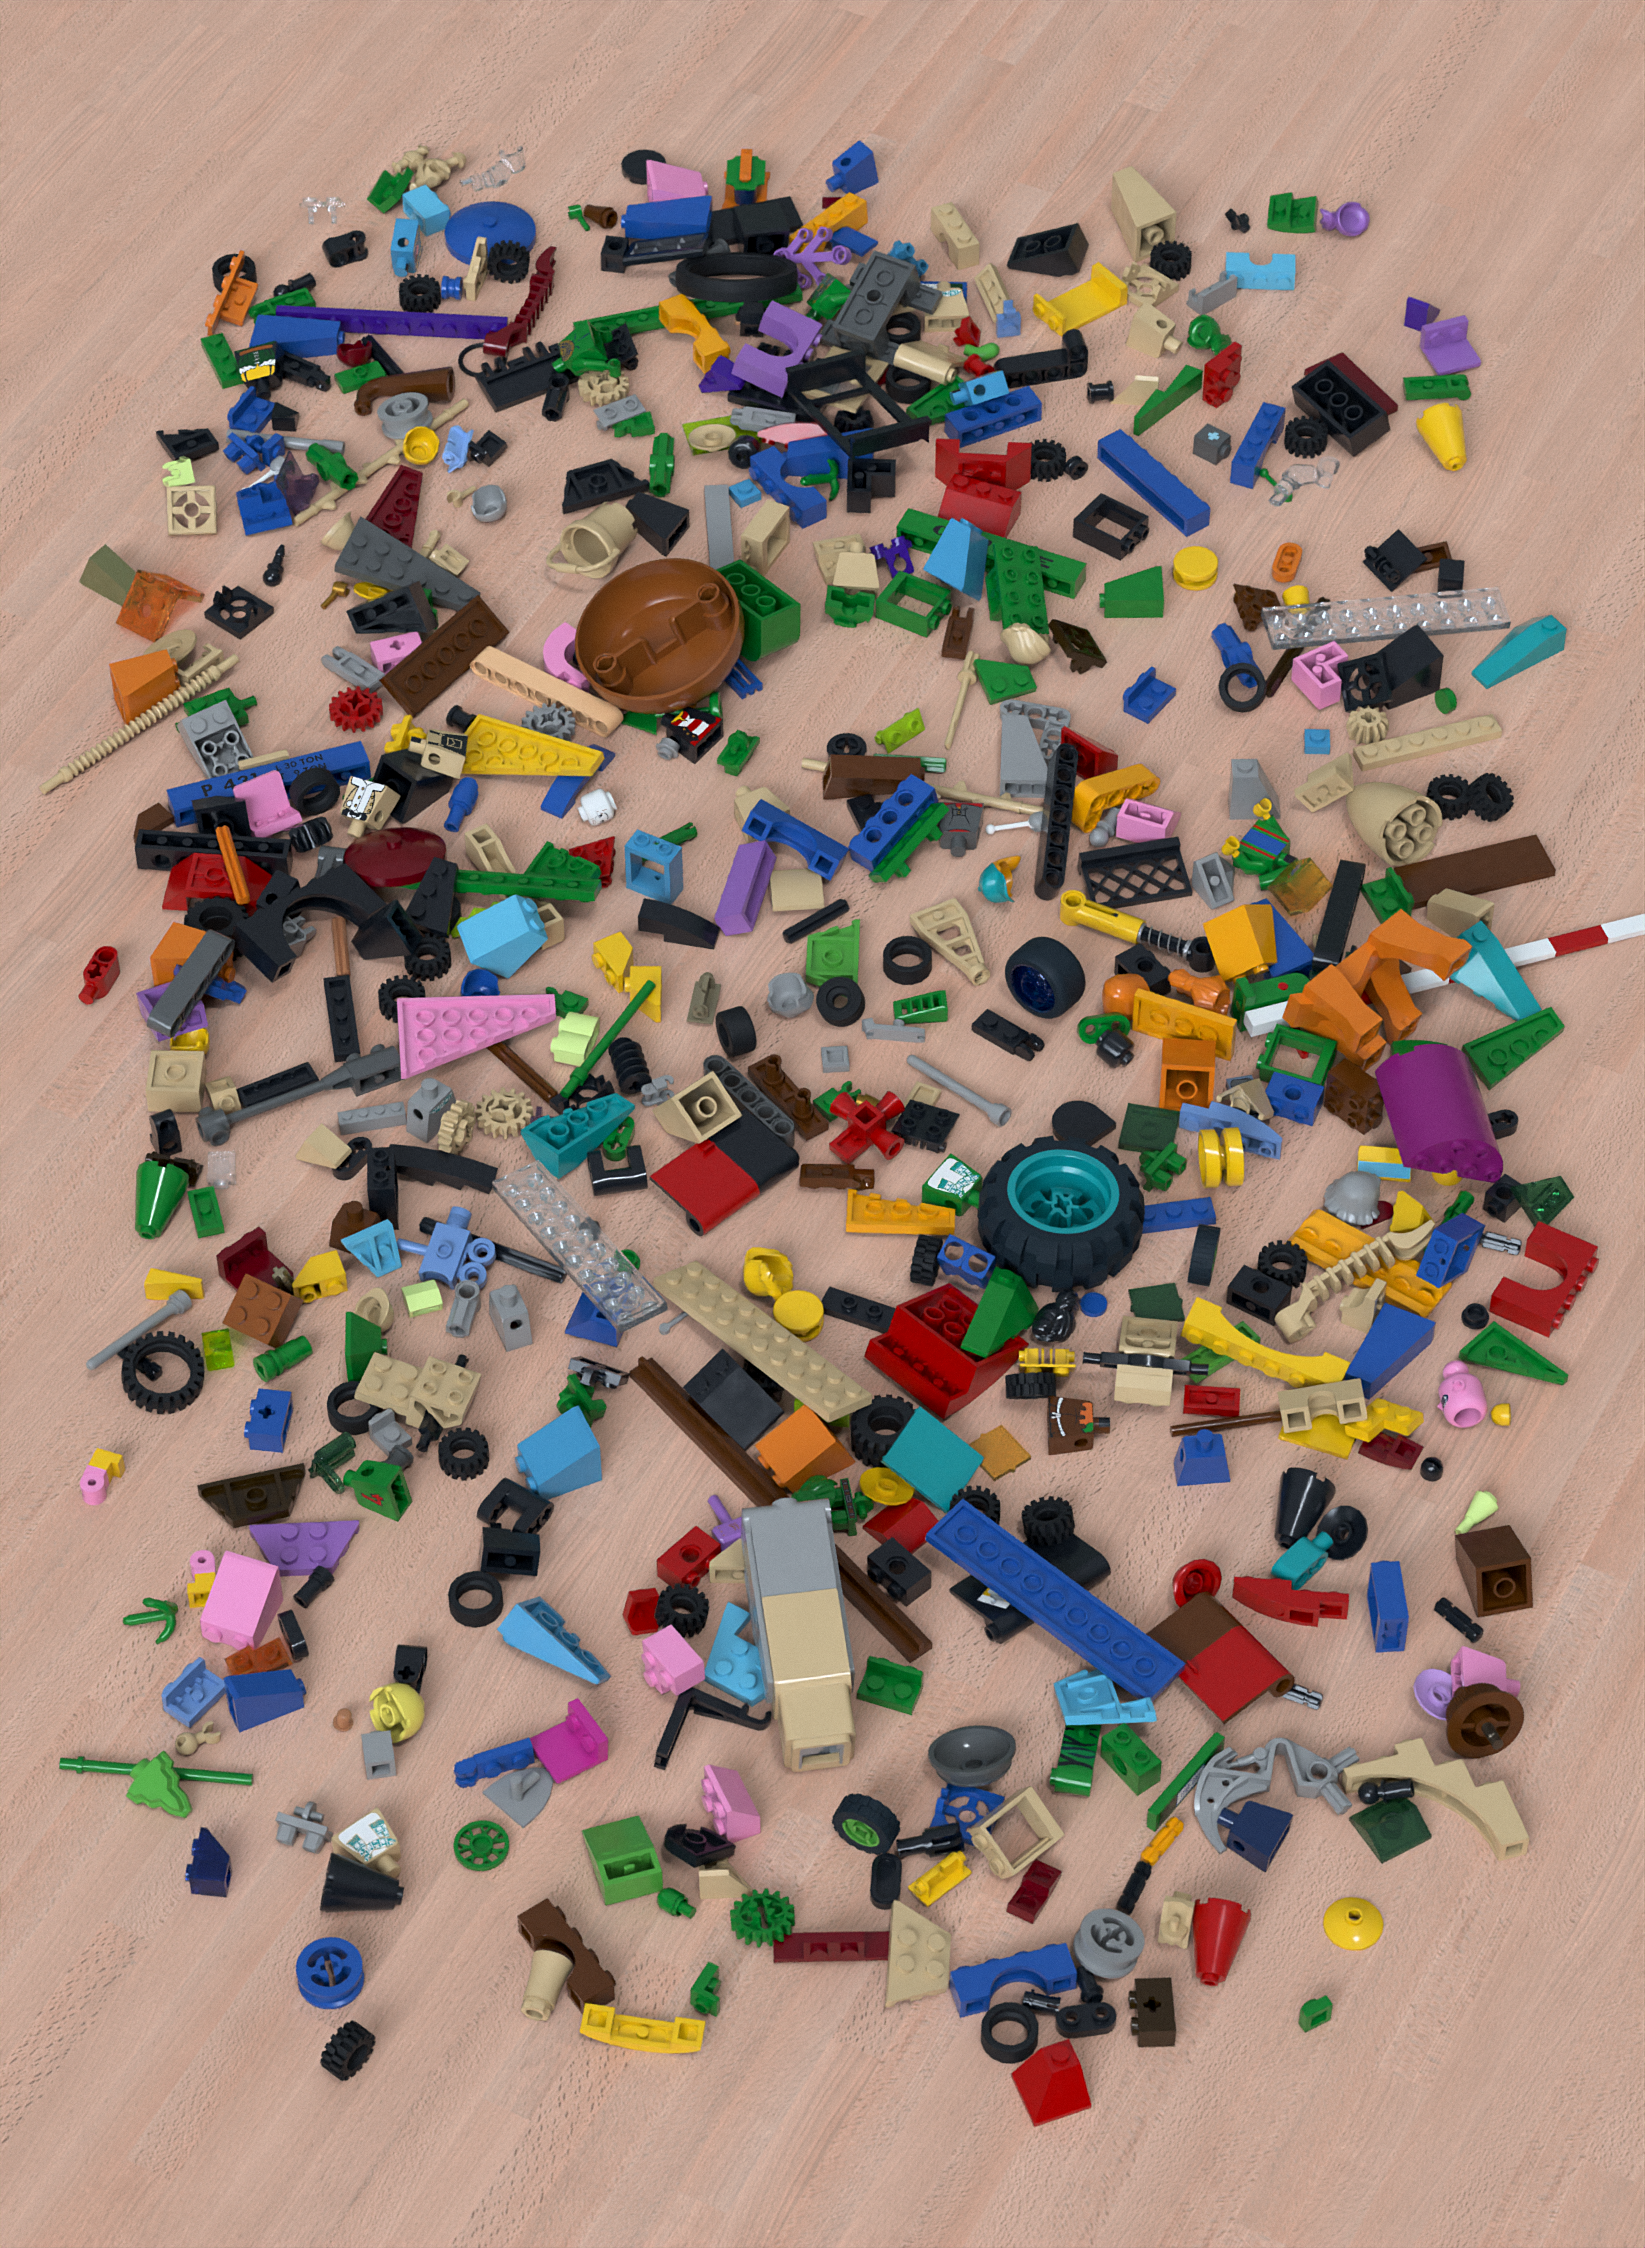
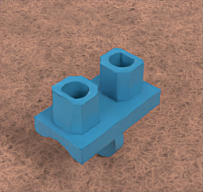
M900 240L895 241L893 248L887 253L889 256L915 264L919 279L929 267L924 259L916 261L913 257L915 249L910 242L902 244Z

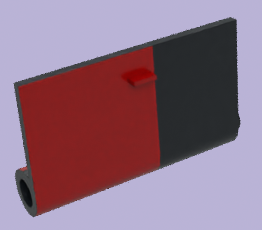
M746 1109L740 1112L742 1114L741 1117L700 1144L696 1143L650 1176V1180L686 1212L687 1224L698 1236L705 1235L799 1167L800 1157L797 1151L792 1147H788Z

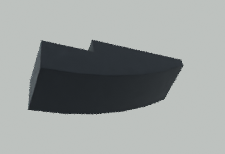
M644 898L638 915V931L664 935V942L715 949L720 927L690 911L661 901Z

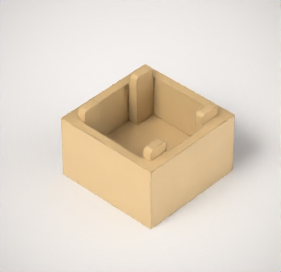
M151 1050L145 1090L148 1111L161 1112L171 1109L172 1112H200L203 1105L204 1083H206L207 1075L204 1051Z

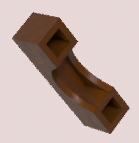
M547 1898L517 1916L519 1933L534 1952L538 1950L556 1952L567 1957L574 1965V1970L567 1979L568 1997L582 2015L585 2003L605 2006L615 2000L614 1986H616V1981L609 1970L604 1971L601 1968L596 1953L591 1948L587 1949L584 1946L579 1931L575 1927L570 1928L566 1922L565 1914L559 1906L554 1907Z

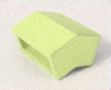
M434 1279L401 1288L409 1318L443 1309L442 1298Z

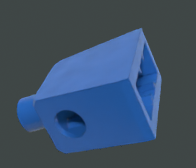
M857 141L832 162L834 176L825 181L827 188L831 192L840 188L846 194L849 192L856 194L879 183L873 151L862 141Z
M1202 1429L1197 1432V1435L1185 1436L1181 1439L1173 1462L1177 1486L1230 1482L1227 1457L1221 1434H1213L1208 1429Z

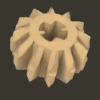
M1368 705L1363 709L1358 706L1356 711H1351L1346 723V729L1349 739L1355 740L1357 745L1361 743L1370 744L1385 740L1387 731H1389V723L1386 713L1380 712L1378 707L1370 709Z

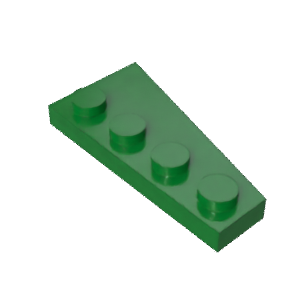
M1549 1007L1468 1042L1462 1046L1461 1051L1468 1056L1474 1070L1488 1090H1490L1564 1031L1565 1026L1552 1007Z

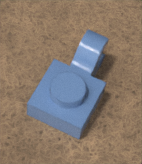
M1013 300L1003 301V314H996V334L998 338L1019 336L1021 334V316L1013 308Z

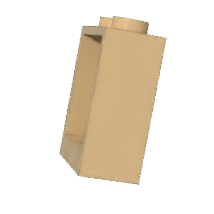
M768 499L741 534V560L762 576L766 575L790 543L789 506Z
M1032 1786L1016 1791L968 1829L974 1846L984 1853L989 1861L990 1869L1001 1879L1014 1876L1065 1835ZM1017 1805L1039 1837V1840L1009 1863L986 1828Z

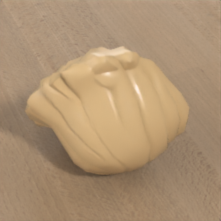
M1013 623L1008 628L1002 630L1000 634L1001 641L1007 645L1012 659L1019 664H1036L1049 655L1051 651L1049 648L1050 636L1048 634L1036 633L1025 623Z

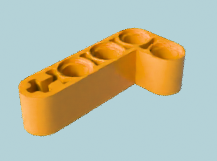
M1140 763L1080 782L1074 790L1071 822L1084 833H1089L1096 828L1103 810L1121 805L1126 799L1137 800L1152 795L1160 785V778Z

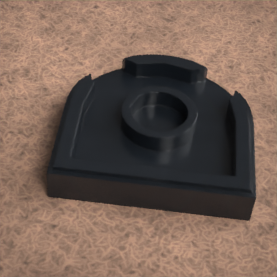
M1086 1101L1064 1103L1055 1110L1052 1116L1053 1134L1059 1141H1068V1136L1087 1139L1088 1145L1092 1146L1116 1129V1122L1094 1104Z
M678 1824L668 1828L663 1844L666 1850L694 1868L732 1856L736 1848L732 1842L705 1827H701L700 1831L687 1829V1824Z

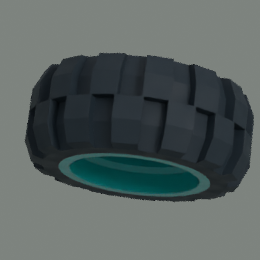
M1053 1136L1035 1138L1032 1145L1028 1147L1020 1143L1008 1150L1001 1157V1161L997 1160L985 1176L982 1190L979 1193L978 1232L986 1251L996 1256V1265L1000 1269H1007L1021 1276L1027 1286L1037 1289L1038 1285L1052 1287V1292L1069 1291L1076 1286H1083L1085 1290L1102 1285L1107 1280V1275L1115 1277L1132 1260L1133 1253L1139 1248L1145 1215L1144 1196L1139 1189V1182L1126 1163L1119 1165L1117 1155L1104 1146L1100 1145L1096 1149L1088 1145L1087 1139L1068 1136V1141H1056Z

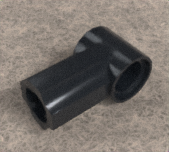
M556 373L548 378V390L542 408V416L547 418L548 421L556 422L558 419H561L565 405L570 399L569 379L566 375Z

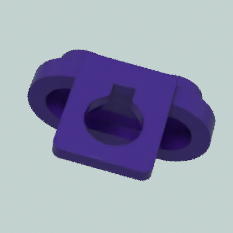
M904 535L891 539L892 544L890 548L884 547L883 543L869 547L870 553L875 556V560L885 557L892 579L899 572L894 567L895 554H899V557L903 558L906 562L903 572L908 574L914 572V567L907 550L913 547L911 540L905 539Z

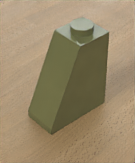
M106 544L89 557L79 581L85 587L126 609L133 603L138 605L145 598L146 594L144 592L148 585L139 574Z

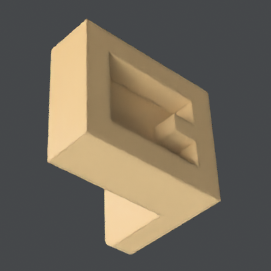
M447 543L441 550L436 548L428 558L455 577L461 573L469 562L468 559Z
M230 1076L204 1083L214 1110L221 1108L225 1115L241 1110L236 1086Z

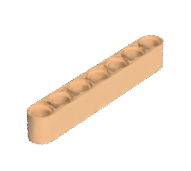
M487 646L470 663L472 671L478 677L541 708L543 703H546L547 707H551L553 703H556V708L558 709L561 706H565V712L571 711L572 717H575L576 725L601 737H608L624 719L622 712L616 706L494 647Z

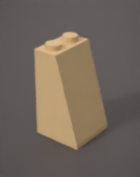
M1133 166L1113 173L1111 210L1133 260L1139 262L1149 258L1155 245L1158 246L1160 242L1165 244V241H1169L1170 244H1173V241H1175L1176 211Z

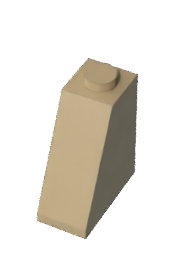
M1446 888L1438 895L1435 894L1429 899L1426 919L1452 938H1457L1462 932L1479 921H1482L1491 931L1495 904L1489 900Z

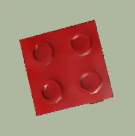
M614 836L569 849V855L582 857L599 866L602 874L598 879H601L602 888H607L612 883L610 874L614 870L613 857L616 854Z

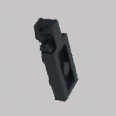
M284 351V377L310 388L315 386L317 390L327 392L332 387L330 376L326 375L319 365Z

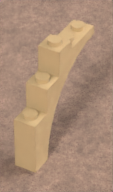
M1423 1738L1406 1739L1395 1744L1393 1756H1381L1374 1761L1362 1764L1354 1763L1347 1768H1343L1341 1785L1345 1794L1358 1792L1359 1786L1365 1782H1374L1380 1786L1383 1779L1391 1782L1411 1778L1414 1783L1415 1795L1435 1801L1456 1812L1469 1822L1488 1842L1498 1861L1527 1854L1529 1836L1504 1781L1485 1782L1475 1787L1463 1759L1447 1760L1435 1766Z

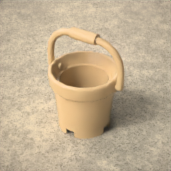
M608 502L602 503L589 515L581 520H575L562 530L560 543L547 555L546 564L557 572L580 573L593 579L604 578L614 569L618 557L637 535V528L634 530L632 523L635 521L633 515L619 503L614 502L612 505H608ZM561 550L568 563L558 562L556 564L552 562V559Z

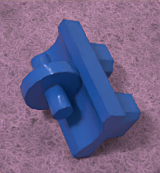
M233 432L227 436L231 443L223 450V453L232 463L243 455L236 464L246 475L255 468H258L260 471L266 468V465L259 460L258 453H262L261 446L264 444V439L260 435L246 436V443Z

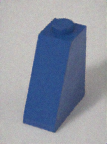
M291 1669L232 1675L223 1678L228 1710L239 1733L304 1708L303 1695L307 1694L302 1679H296Z

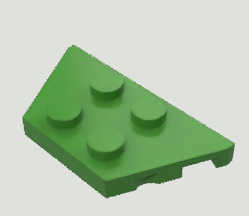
M860 919L852 920V925L842 929L835 926L825 932H817L808 936L806 982L821 987L823 983L831 978L846 977L858 984Z

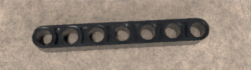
M1067 743L1058 746L1049 760L1034 884L1035 894L1040 899L1046 901L1052 900L1065 881L1078 763V751L1073 745Z
M1340 859L1316 943L1312 970L1323 971L1329 965L1337 966L1342 961L1364 880L1365 863Z

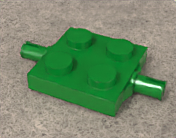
M228 687L183 703L187 716H191L226 700L238 726L249 723L248 714L244 709L256 706L257 700L254 695L240 700L235 697ZM175 723V727H176L178 733H180L179 730H178V727H177V724H178V723Z

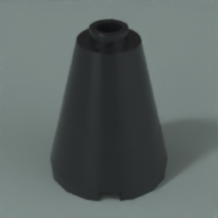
M1291 1467L1288 1468L1286 1473L1283 1471L1280 1477L1274 1538L1278 1541V1545L1288 1550L1300 1538L1307 1537L1336 1493L1334 1484L1326 1477L1324 1482L1317 1479V1473L1314 1471Z
M331 1853L326 1871L325 1885L322 1891L320 1911L328 1913L394 1910L395 1904L401 1905L404 1887L399 1886V1880L341 1854Z

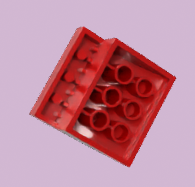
M948 1283L897 1305L888 1332L869 1340L864 1357L941 1418L945 1419L970 1404L1001 1378L1019 1359V1351H1025L1029 1343L1018 1335L1014 1339L1010 1338L1005 1341L1003 1347L987 1358L961 1349L960 1347L978 1308V1304L951 1283Z

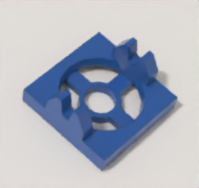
M948 1783L946 1789H941V1797L937 1799L935 1815L930 1827L949 1824L945 1815L955 1817L956 1822L960 1824V1831L963 1837L962 1842L974 1846L971 1834L966 1831L967 1828H971L985 1817L979 1815L976 1809L978 1802H984L990 1813L1005 1801V1797L975 1787H959ZM958 1797H969L967 1805L959 1808L948 1805ZM963 1811H971L975 1814L976 1818L972 1822H963L959 1815ZM997 1820L986 1828L990 1835H992Z

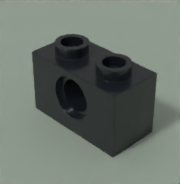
M1141 943L1115 956V975L1138 974L1147 982L1150 992L1161 996L1171 992V985L1168 981V975L1171 973L1170 970L1163 966L1155 958V955Z
M1243 1265L1228 1285L1226 1303L1275 1326V1316L1282 1309L1290 1305L1292 1287L1263 1274L1257 1269Z
M893 1537L867 1556V1574L870 1579L875 1583L881 1584L892 1599L899 1600L904 1606L907 1607L931 1588L932 1571Z

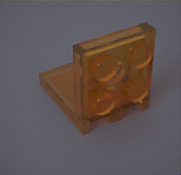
M138 569L116 624L155 643L158 639L162 638L178 599L201 603L205 594L167 574ZM148 604L151 608V613L145 618L143 608Z

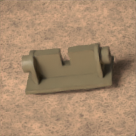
M709 972L701 975L699 982L695 981L687 1022L713 1025L721 984H715L713 974Z

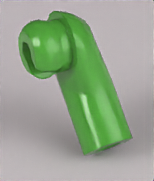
M988 343L981 347L967 344L964 348V355L978 354L983 362L994 358L1000 352L999 346L995 343Z

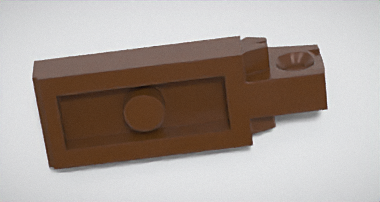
M853 1164L801 1165L800 1187H808L810 1189L820 1187L874 1189V1169H856Z

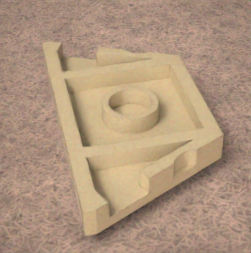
M894 1900L891 1906L885 2007H893L896 2002L910 1999L912 2002L922 1999L926 1995L934 1996L945 1993L949 1980L951 1934L897 1900Z

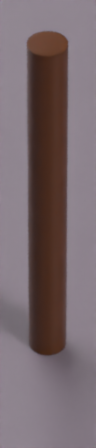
M1280 1410L1173 1425L1170 1426V1433L1172 1437L1197 1434L1202 1429L1218 1431L1280 1422L1282 1417Z

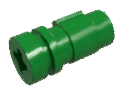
M301 1335L275 1348L274 1351L268 1350L264 1354L253 1359L254 1368L264 1382H269L276 1376L282 1375L285 1369L291 1368L313 1354L312 1346L308 1339Z

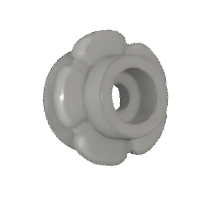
M662 738L661 742L656 744V749L661 758L671 760V758L679 756L680 746L672 739Z

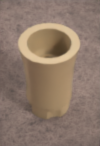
M538 1950L533 1953L531 1971L521 2006V2012L527 2018L535 2021H547L563 1985L573 1969V1964L569 1959L548 1950Z

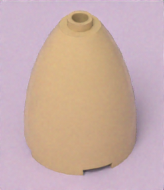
M1385 782L1358 784L1354 786L1352 792L1346 795L1347 812L1356 832L1377 856L1391 866L1419 862L1435 846L1433 840L1438 827L1442 826V813L1439 806L1430 798L1410 788Z

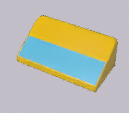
M1359 1146L1357 1171L1376 1174L1381 1180L1410 1182L1411 1168L1403 1167L1398 1148Z

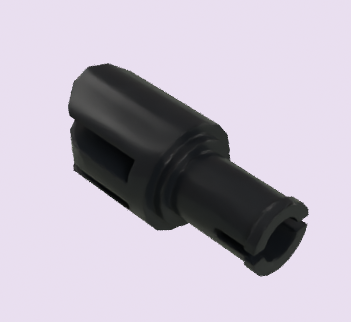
M959 1822L925 1828L920 1836L896 1840L897 1849L900 1851V1858L926 1853V1855L932 1858L966 1850L962 1842L963 1837Z

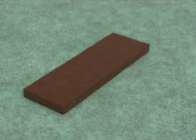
M477 595L379 681L408 715L414 717L469 669L470 663L487 646L494 647L510 632L482 598Z
M1535 834L1395 867L1394 872L1396 875H1400L1407 893L1410 892L1414 899L1413 910L1426 907L1433 895H1438L1446 888L1472 896L1555 876L1556 869L1538 836Z

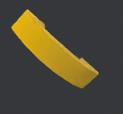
M585 2003L580 2033L607 2044L632 2050L654 2053H688L701 2051L706 2021L675 2017V2022L615 2014V2007Z

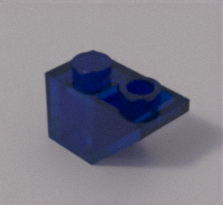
M201 1827L198 1839H193L191 1854L194 1858L192 1864H187L185 1881L190 1883L191 1894L227 1898L233 1873L230 1856L207 1828Z

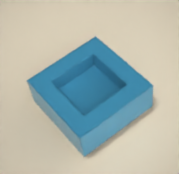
M750 479L729 487V495L740 508L761 500L760 490Z
M1304 729V753L1330 754V729Z

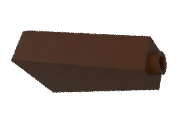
M831 754L822 776L823 799L851 798L871 794V796L894 794L898 785L903 780H906L910 774L924 781L925 768L921 767L920 758Z

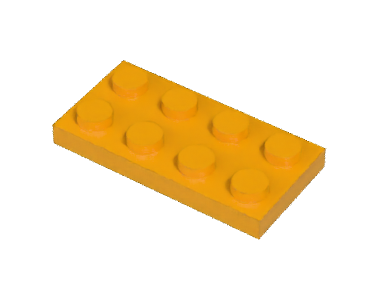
M1137 989L1134 995L1133 1031L1161 1040L1163 1038L1216 1041L1215 1057L1231 1061L1235 1049L1237 1019L1161 996L1154 992Z

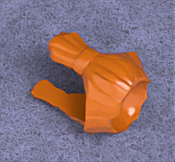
M1174 969L1168 975L1170 985L1177 987V993L1184 994L1192 999L1193 1006L1221 1015H1227L1228 1007L1231 1003L1230 989L1220 975L1198 978L1190 975L1185 969Z

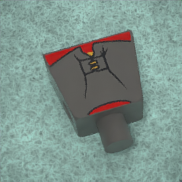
M943 802L949 808V811L936 825L943 833L939 839L942 849H951L950 852L953 856L962 857L965 855L966 850L977 848L983 826L984 803Z

